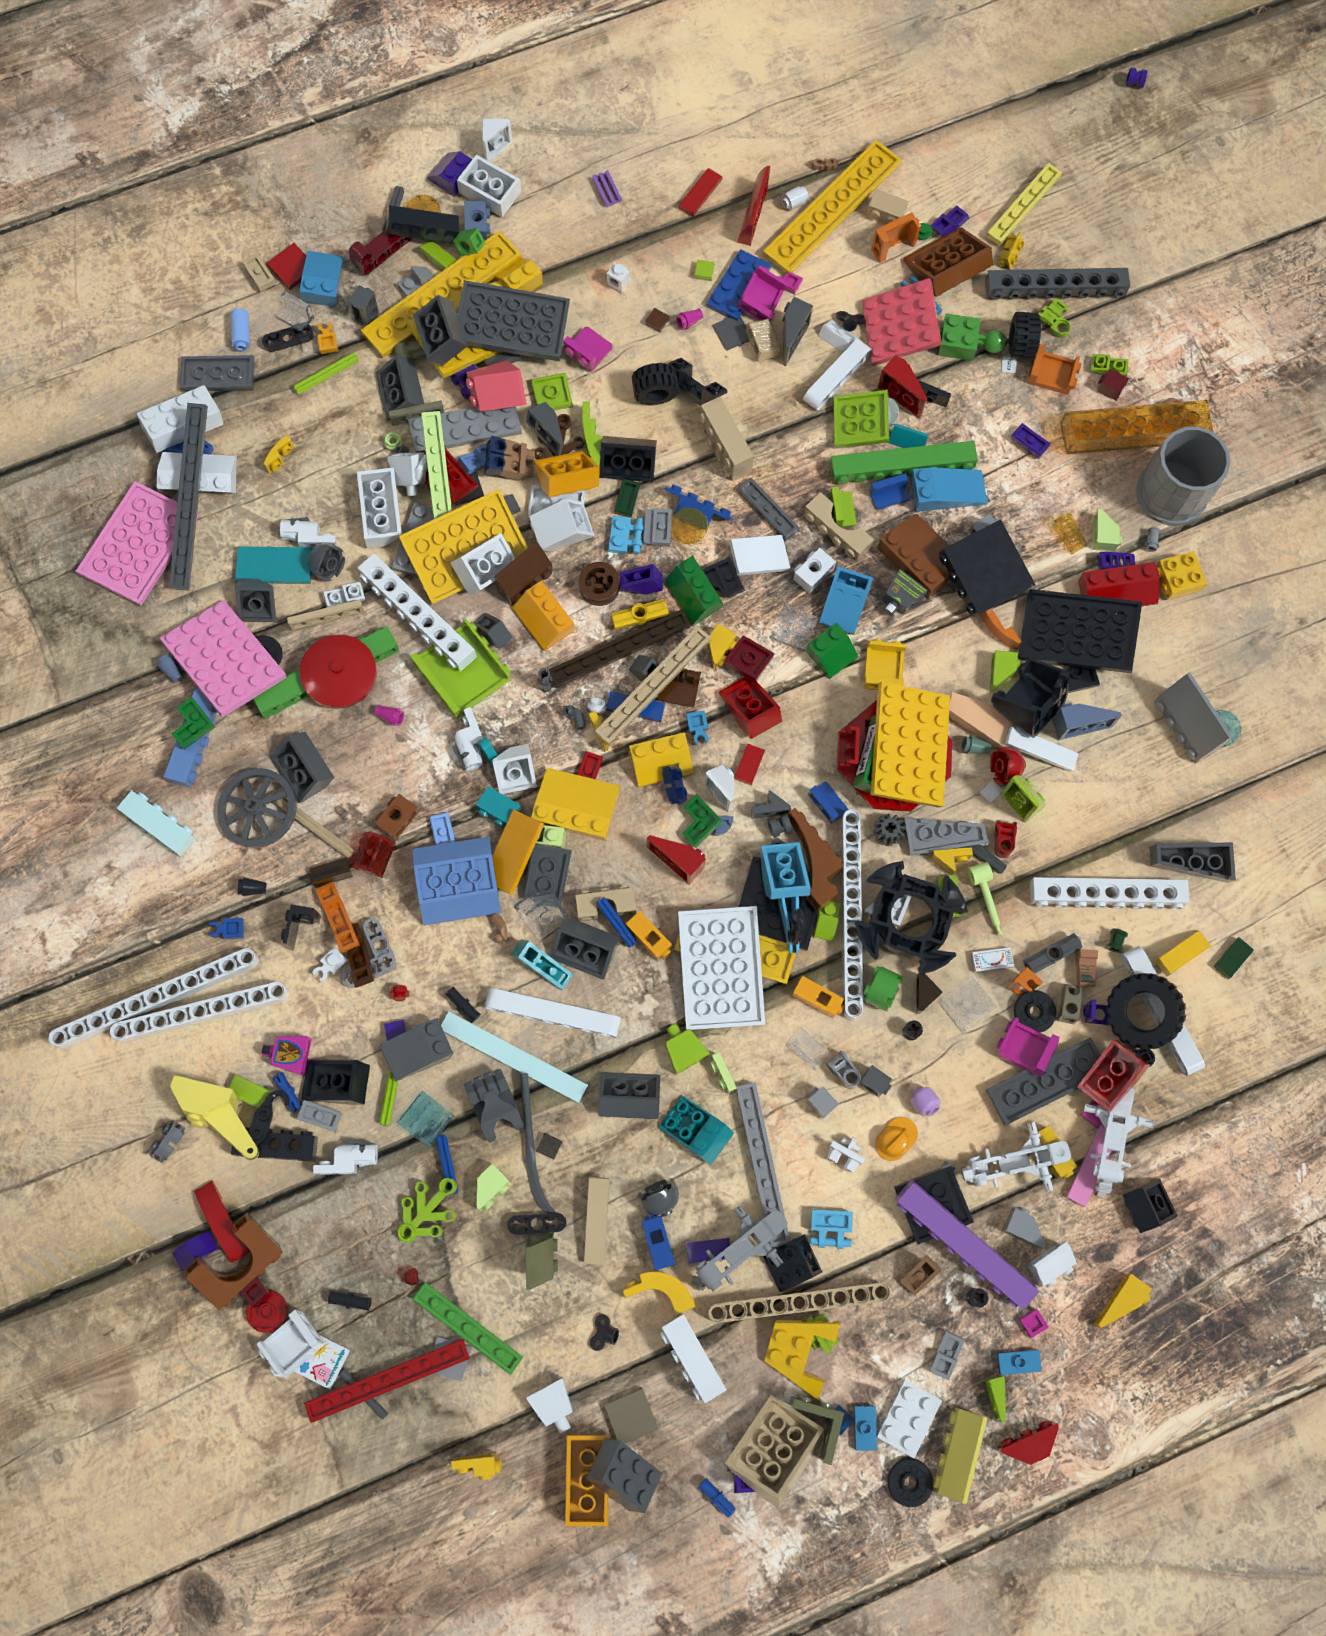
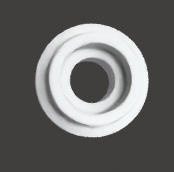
M592 698L588 702L587 708L590 712L604 713L606 710L605 701L600 698Z

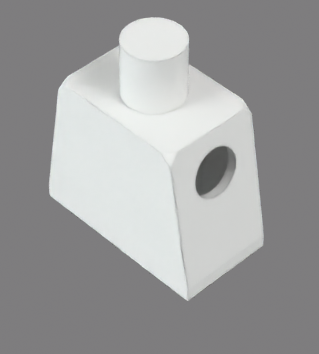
M563 1378L526 1398L545 1426L555 1423L559 1433L571 1428L566 1416L572 1413L573 1409Z

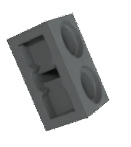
M359 285L347 303L352 320L365 327L374 321L379 314L374 292L369 288Z

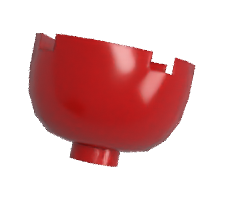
M997 747L996 749L998 750L994 751L991 755L990 770L995 773L996 778H993V780L997 784L1007 785L1015 775H1023L1026 762L1017 749Z

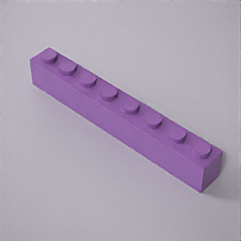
M911 1179L896 1196V1200L899 1202L897 1206L903 1212L907 1213L909 1211L914 1215L912 1219L921 1227L925 1225L929 1228L928 1233L936 1240L939 1238L945 1242L944 1247L952 1254L954 1252L958 1253L961 1256V1262L967 1267L972 1265L977 1270L975 1273L983 1281L988 1279L992 1283L991 1287L998 1294L1003 1292L1008 1297L1006 1300L1013 1307L1019 1306L1024 1310L1040 1292L1031 1281L915 1181Z

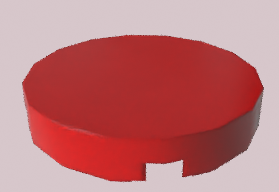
M268 1290L270 1295L256 1308L251 1307L248 1303L246 1309L247 1321L256 1331L262 1333L274 1332L286 1322L289 1313L288 1304L285 1298L278 1292Z

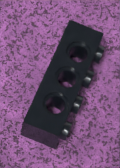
M269 1129L264 1142L257 1146L259 1151L257 1158L315 1162L318 1137L313 1136V1132L301 1131L300 1135H296L291 1130H281L280 1133H272L273 1129ZM274 1139H278L280 1142L279 1147L273 1150L271 1142ZM298 1140L300 1143L299 1148L296 1151H292L291 1143ZM232 1146L231 1155L244 1157Z

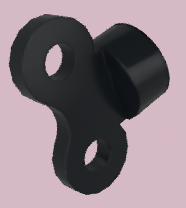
M838 311L836 313V318L843 321V328L848 332L854 331L857 324L862 325L866 321L862 314L851 315L846 311Z
M605 1314L598 1315L595 1320L597 1333L590 1340V1346L595 1351L603 1350L605 1343L615 1345L619 1337V1329L610 1326L611 1320ZM602 1319L605 1320V1324H604V1325H601V1320H602ZM597 1340L600 1341L599 1346H596L595 1344Z

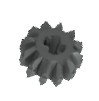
M888 813L885 818L880 816L879 821H875L874 826L876 828L873 830V833L878 834L875 838L876 840H883L882 845H885L886 841H888L889 846H893L894 842L899 844L900 838L905 837L903 832L906 830V827L900 826L904 821L902 819L897 821V815L891 818V815ZM891 827L893 829L892 833H889V830L886 831V828Z

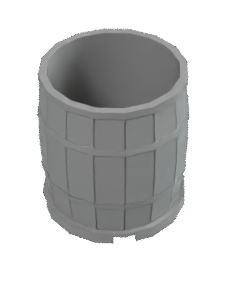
M1183 427L1172 432L1156 450L1138 480L1136 486L1137 500L1144 513L1149 517L1153 516L1167 526H1183L1195 521L1206 509L1207 504L1217 493L1224 478L1227 476L1230 467V455L1223 440L1212 431L1201 427Z

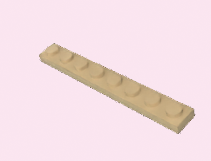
M696 626L595 730V734L607 745H610L711 641V637L699 626Z

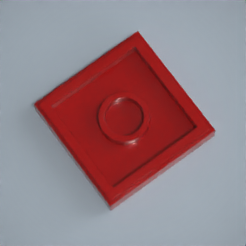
M293 243L267 262V266L289 289H292L301 282L306 254Z

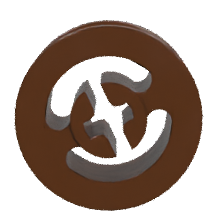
M594 562L587 565L581 571L579 587L583 599L594 606H605L617 598L620 592V580L618 572L612 565L605 562ZM591 578V586H586L588 580ZM608 582H612L613 584L608 590Z

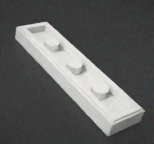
M1014 726L1009 727L1005 741L1006 746L1015 748L1069 772L1075 769L1079 753L1038 736L1035 738L1026 736Z

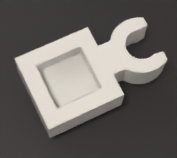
M333 947L320 960L324 965L315 968L312 973L316 976L319 972H323V977L319 979L323 983L328 979L330 972L336 975L349 961Z

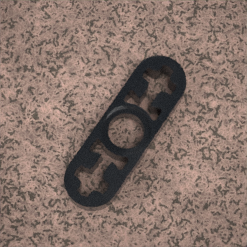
M304 323L268 333L263 336L262 344L266 351L275 352L310 342L314 338V332L309 324ZM285 335L293 336L290 341L283 340Z
M560 1213L518 1215L508 1220L507 1228L515 1235L553 1233L563 1231L567 1221ZM545 1217H549L548 1221H555V1217H559V1220H563V1224L558 1229H556L555 1225H548L550 1229L545 1230ZM529 1218V1231H525L526 1227H519V1231H515V1228L511 1227L515 1219H518L519 1223H526L524 1219ZM534 1218H540L543 1221L541 1229L534 1230L531 1227V1222Z

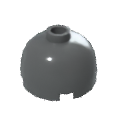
M331 543L316 545L308 558V566L311 572L323 581H331L332 579L330 578L334 575L337 577L343 570L345 557H343L342 552L344 553V551Z
M670 1178L668 1183L665 1179L655 1182L645 1188L646 1193L641 1195L640 1192L637 1195L641 1206L646 1212L651 1215H661L662 1217L673 1212L672 1209L679 1200L678 1187L672 1178Z

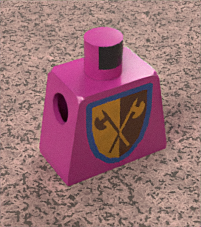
M308 1036L276 1037L274 1045H263L262 1056L272 1057L271 1065L276 1068L305 1076L312 1039Z

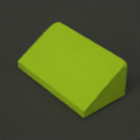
M434 241L420 246L421 254L442 271L457 261Z

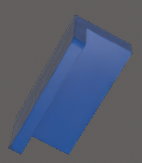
M906 473L871 483L869 492L876 510L910 500L911 497L906 487L908 482Z
M826 781L818 787L815 785L809 790L808 796L831 824L849 810Z

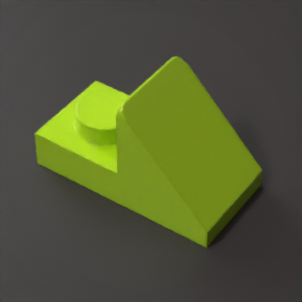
M833 901L819 911L814 938L833 942L839 921L838 916L841 903Z

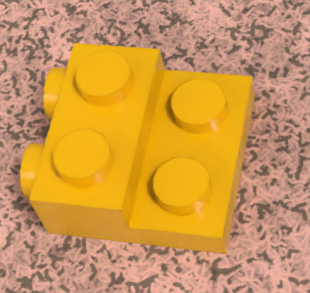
M497 1453L455 1457L451 1461L452 1470H457L458 1474L468 1473L473 1468L474 1477H479V1480H489L495 1474L502 1471L501 1458H497Z

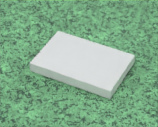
M531 485L527 520L531 521L529 516L565 498L581 501L585 504L586 490L576 491L572 494H562L557 497H548L541 489V486Z
M782 535L731 539L729 542L737 576L789 571L790 569Z

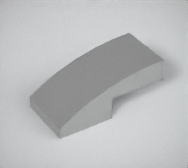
M945 1330L929 1371L949 1380L965 1339Z

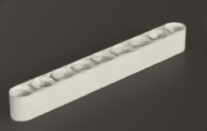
M273 982L120 1021L111 1026L110 1035L119 1042H130L278 1004L287 1000L289 991L282 983ZM277 988H282V994L278 997H275V990ZM258 993H263L262 1000L255 1002V996ZM238 998H243V1004L239 1007H236V1000ZM219 1003H223V1010L216 1012V1006ZM204 1008V1014L197 1017V1010ZM180 1013H184V1019L181 1022H177V1016ZM160 1018H164V1019H165L164 1025L161 1026V1027H158V1026H157L158 1020H159ZM141 1023H145L144 1030L138 1032V1026ZM125 1028V1034L119 1037V1030Z

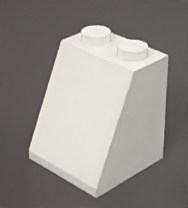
M565 498L529 516L531 528L537 538L536 541L543 551L551 552L594 537L584 503L581 501Z

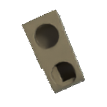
M1069 984L1064 985L1057 1021L1074 1025L1079 1020L1082 1001L1081 987Z

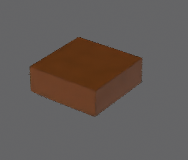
M654 308L646 319L645 324L661 332L670 316Z

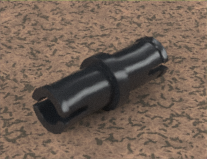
M454 986L447 991L448 993L445 996L457 1007L458 1012L461 1011L471 1023L481 1016L469 1003L470 1000L468 998L465 999Z
M331 1290L328 1297V1304L345 1306L346 1309L356 1308L369 1311L372 1303L371 1297L357 1296L353 1292L346 1294Z

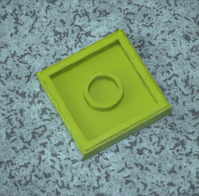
M566 372L530 379L536 406L546 402L554 411L573 407Z

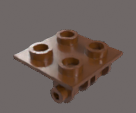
M683 669L660 692L657 700L694 707L701 672Z

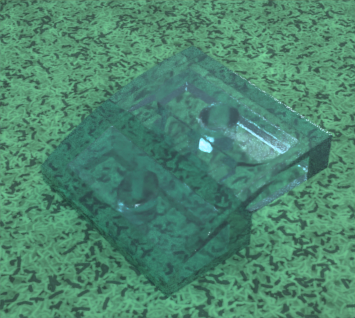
M421 1091L397 1123L429 1148L454 1115L424 1091Z

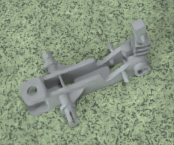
M741 1205L733 1210L741 1219L738 1239L716 1257L709 1250L706 1251L711 1261L706 1263L704 1260L695 1267L698 1276L695 1275L693 1277L694 1280L691 1281L693 1287L698 1291H703L706 1289V1286L708 1290L711 1289L713 1292L722 1285L720 1280L724 1277L732 1285L733 1281L728 1274L750 1256L770 1257L776 1267L781 1265L783 1261L776 1253V1248L773 1249L768 1243L788 1225L787 1220L780 1211H772L755 1225L750 1219V1214L747 1215ZM749 1235L756 1241L757 1246L754 1247L747 1238ZM724 1256L731 1267H724L726 1271L721 1273L714 1263L718 1260L722 1262V1257Z

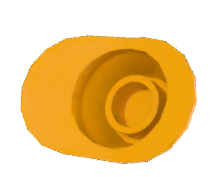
M905 1117L893 1119L876 1138L875 1147L879 1156L889 1161L898 1160L904 1156L917 1140L918 1131L914 1122Z

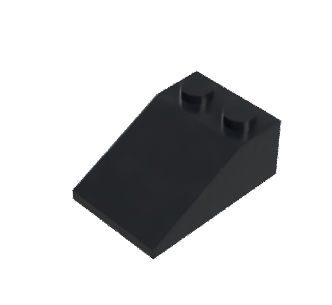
M307 1060L301 1100L365 1105L370 1065L357 1060Z

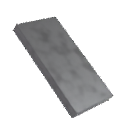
M253 355L181 356L180 390L181 392H189L205 385L208 391H253L255 358Z

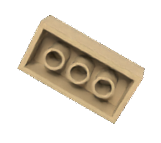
M718 397L701 405L699 427L702 432L706 433L710 447L713 446L715 449L717 460L721 461L724 465L723 470L726 476H730L731 480L735 481L752 473L754 455L722 398Z

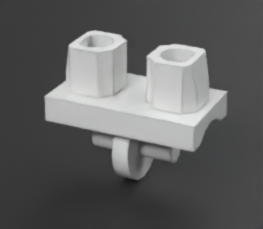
M854 1136L850 1141L843 1137L841 1143L846 1145L847 1148L835 1141H832L829 1145L830 1150L827 1159L837 1163L841 1155L848 1158L843 1168L851 1173L859 1165H862L865 1158L851 1151L853 1149L859 1152L861 1147L855 1144L857 1138Z

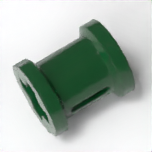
M1112 928L1110 931L1112 935L1109 944L1106 945V949L1116 953H1123L1124 949L1122 947L1128 933L1121 929Z

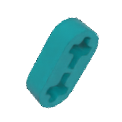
M485 736L478 740L477 743L494 769L492 760L498 755Z

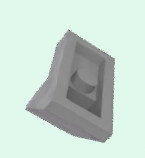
M411 266L412 274L397 283L405 297L434 278V275L427 267Z

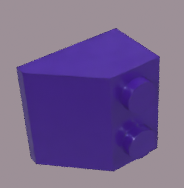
M461 151L447 153L427 176V179L455 197L459 193L457 179L473 159Z

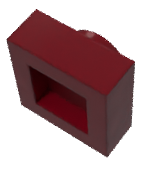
M257 1277L240 1291L253 1308H256L270 1295V1292Z

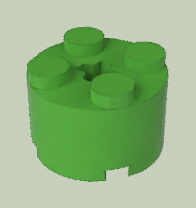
M877 966L872 975L873 983H868L863 999L866 1003L888 1012L899 991L898 985L899 983L902 984L904 976L883 966Z

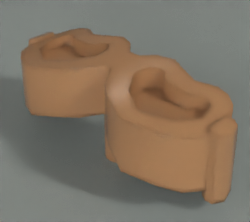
M817 158L812 160V168L814 170H835L838 167L839 160L835 158L827 160L825 158L823 161Z

